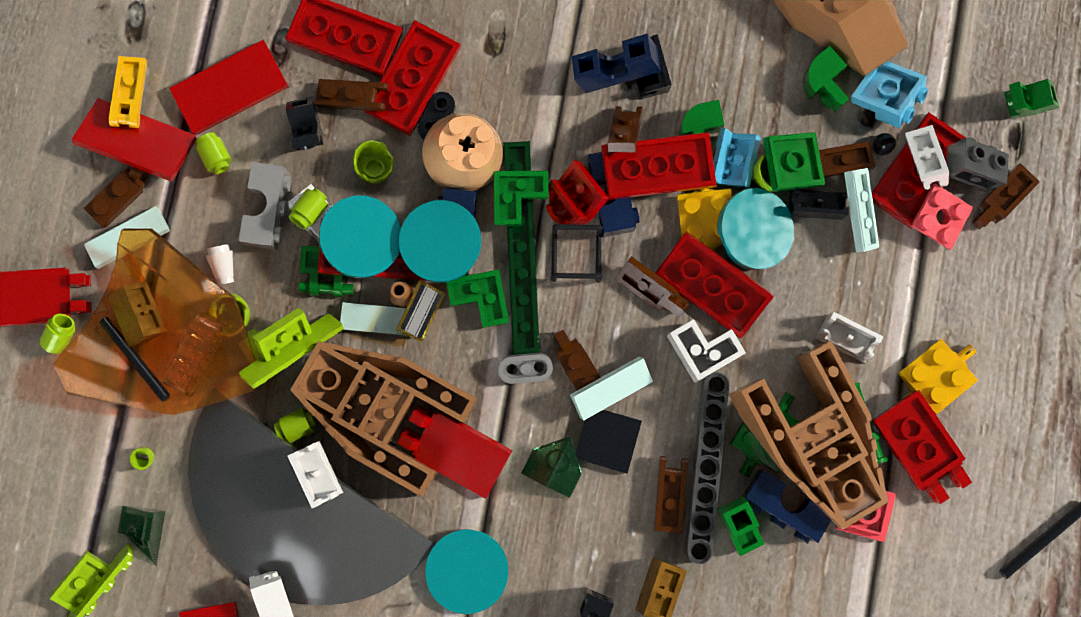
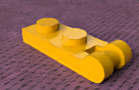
M118 56L109 113L110 126L120 127V124L129 125L130 128H139L147 70L146 58ZM121 109H130L129 114H121Z

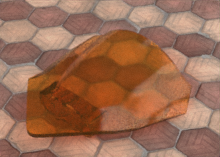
M123 228L117 243L114 269L102 299L83 329L53 363V367L67 394L141 410L177 415L250 393L258 388H252L239 374L241 370L255 362L256 359L235 297L211 279L152 228ZM147 282L167 330L149 342L143 340L139 344L132 346L169 392L170 397L164 402L159 400L99 324L101 319L109 317L123 335L108 297L124 285Z

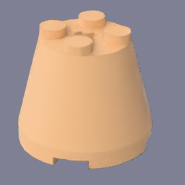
M468 113L451 114L437 121L428 131L422 148L423 165L434 183L442 189L478 191L486 187L494 179V171H499L503 158L502 144L495 129L484 119ZM465 139L469 140L467 152L462 151L463 146L461 145Z

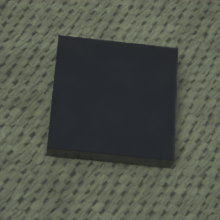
M602 410L587 418L584 422L574 459L628 474L642 421Z

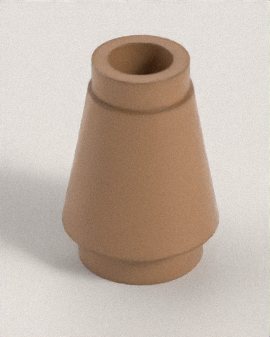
M398 281L389 290L390 301L395 306L401 308L411 305L416 296L415 288L407 281ZM403 287L404 293L399 296L396 295L395 292H398L399 288Z

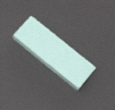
M868 168L844 172L856 253L879 248V240Z
M155 206L85 243L84 246L94 266L100 269L168 233L170 229L160 209Z
M342 302L340 322L344 327L343 330L416 337L401 329L409 308Z
M639 356L570 394L579 417L582 420H586L652 383L653 380L644 358Z

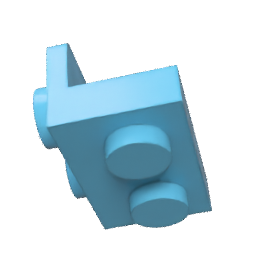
M727 128L720 129L719 137L715 142L716 150L713 159L717 185L728 188L750 189L753 167L756 162L761 137L757 134L732 133Z

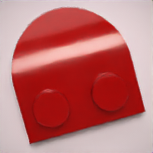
M573 160L559 180L551 179L549 182V205H546V209L552 220L558 224L584 225L596 216L609 198L582 162Z

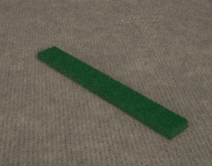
M530 141L503 142L504 171H531ZM522 200V226H507L513 355L540 353L533 200Z

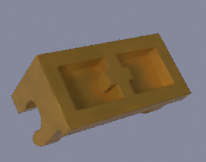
M146 281L124 285L108 297L128 347L135 346L143 340L149 342L167 331Z
M653 557L635 610L646 617H672L687 570Z

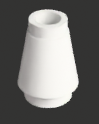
M228 244L208 248L206 258L218 285L234 282L233 250L230 251Z

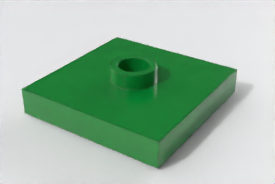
M816 132L767 136L763 139L772 192L825 185Z

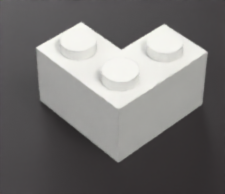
M694 319L667 335L694 383L746 353L732 329L708 343Z

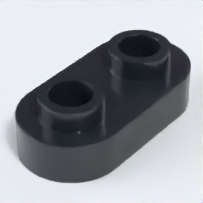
M437 92L431 96L418 124V132L423 141L428 133L426 130L428 125H434L443 117L454 114L456 105L454 98L449 93ZM439 101L447 103L444 108L437 107Z

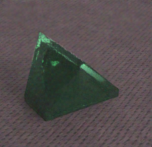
M569 436L534 448L521 474L570 498L582 474L571 437Z
M122 505L118 533L124 534L157 566L165 511Z

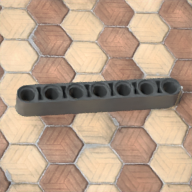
M714 372L706 376L701 384L684 546L686 557L696 564H705L711 559L713 553L730 387L727 376L720 372ZM711 378H717L721 381L722 388L720 392L715 393L710 390L709 381ZM709 405H714L719 410V416L716 420H711L706 415V409ZM707 432L713 433L716 437V444L711 448L703 443V437ZM705 459L710 460L714 467L709 475H704L700 470V465ZM702 487H707L711 493L710 499L705 503H701L697 498V493ZM699 515L706 516L708 520V525L703 530H697L694 526V521ZM697 543H702L705 547V553L700 558H694L691 553L692 547Z

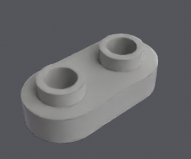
M544 353L508 355L500 361L498 366L500 378L509 384L544 381L550 377L553 371L552 361ZM536 362H542L544 364V368L542 370H536L534 368V364ZM508 365H516L517 370L514 373L508 372Z

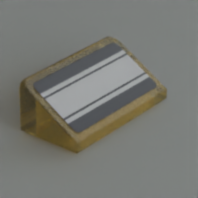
M419 280L396 330L422 343L445 293Z

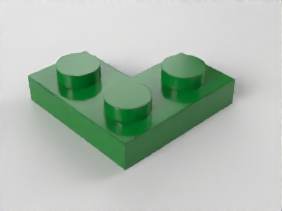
M494 171V226H522V200L548 199V171Z
M499 269L467 275L457 280L446 282L451 307L478 302L483 328L509 324Z

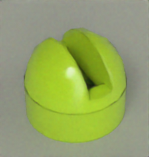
M139 447L130 455V463L137 470L147 469L153 464L155 459L154 452L148 447ZM138 454L148 455L149 458L138 457Z

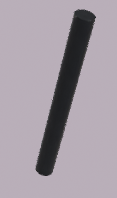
M104 317L101 319L99 324L159 400L164 402L169 399V392L134 348L128 347L125 337L110 318Z
M1081 502L1000 569V574L1005 579H1008L1081 517Z

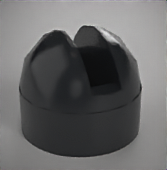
M881 133L873 141L874 151L882 156L890 154L896 146L894 136L889 133ZM885 140L890 141V143L880 146L879 142Z

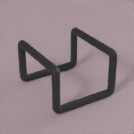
M555 224L552 226V282H556L557 278L596 279L597 283L601 282V234L603 229L601 225ZM558 230H597L596 274L557 273Z

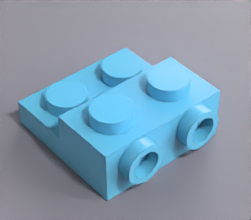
M887 61L864 77L851 96V103L875 112V119L900 129L904 122L908 124L911 122L915 114L914 106L916 103L922 104L926 99L929 90L926 88L927 76Z

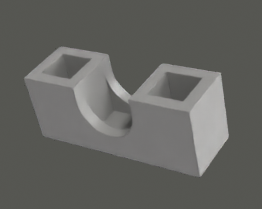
M252 162L247 188L253 194L264 195L267 205L265 210L259 215H243L239 242L244 246L276 250L277 243H281L283 238V228L280 227L281 219L287 213L285 195L286 191H290L292 177L284 166Z

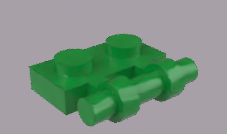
M301 246L299 273L310 274V281L300 282L299 292L309 293L310 296H319V293L334 294V297L354 295V284H344V276L346 275L317 273L319 247ZM320 275L334 276V283H320Z

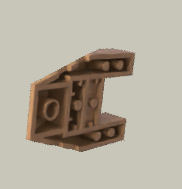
M772 0L797 32H803L815 40L814 43L821 48L830 46L849 67L864 77L908 47L892 0Z
M319 341L290 389L350 457L421 497L425 496L438 472L389 444L415 396L463 423H466L478 402L476 397L404 357Z
M829 341L818 344L796 356L822 409L789 427L764 378L749 382L731 392L729 396L741 419L776 465L840 529H845L888 503L882 469L878 467L875 452L878 448L876 438L873 439L870 427L871 414L833 342Z

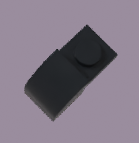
M313 96L287 102L286 114L291 127L290 141L292 148L307 150L323 145L320 120Z

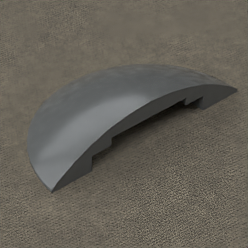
M215 388L201 411L192 436L188 467L189 488L193 508L205 537L223 562L244 581L250 584L249 577L277 571L278 576H281L288 601L309 605L343 604L365 599L384 591L410 574L427 558L436 543L395 514H389L368 498L363 497L338 478L337 480L343 493L315 508H311L288 458V455L298 450L260 423L259 418L218 389Z

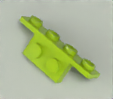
M297 308L252 337L261 358L241 370L239 374L252 388H256L307 353H310L318 341H327L342 331L344 327L331 314H326L309 325L305 313L300 308Z
M126 544L110 564H107L86 550L50 593V599L71 611L67 617L89 616L97 605L96 600L100 595L108 593L115 583L114 578L120 571L124 572L133 561L132 546Z

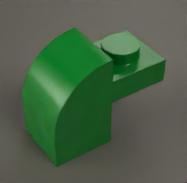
M830 46L822 51L806 70L803 78V87L809 100L818 93L822 104L836 113L849 98L833 80L843 72L847 64Z
M1049 79L1024 85L1020 81L1009 84L1010 90L1004 92L1011 118L1037 115L1059 108L1054 83Z
M719 100L703 102L693 106L686 113L682 121L679 136L707 132L709 134L719 133L720 129L724 127Z
M743 496L717 508L722 525L727 530L739 556L764 545V541L757 528L760 525L748 500Z

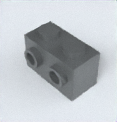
M962 138L960 141L947 147L946 164L950 178L985 191H990L1007 184L1009 154L997 150L994 146H987L976 142L973 138Z

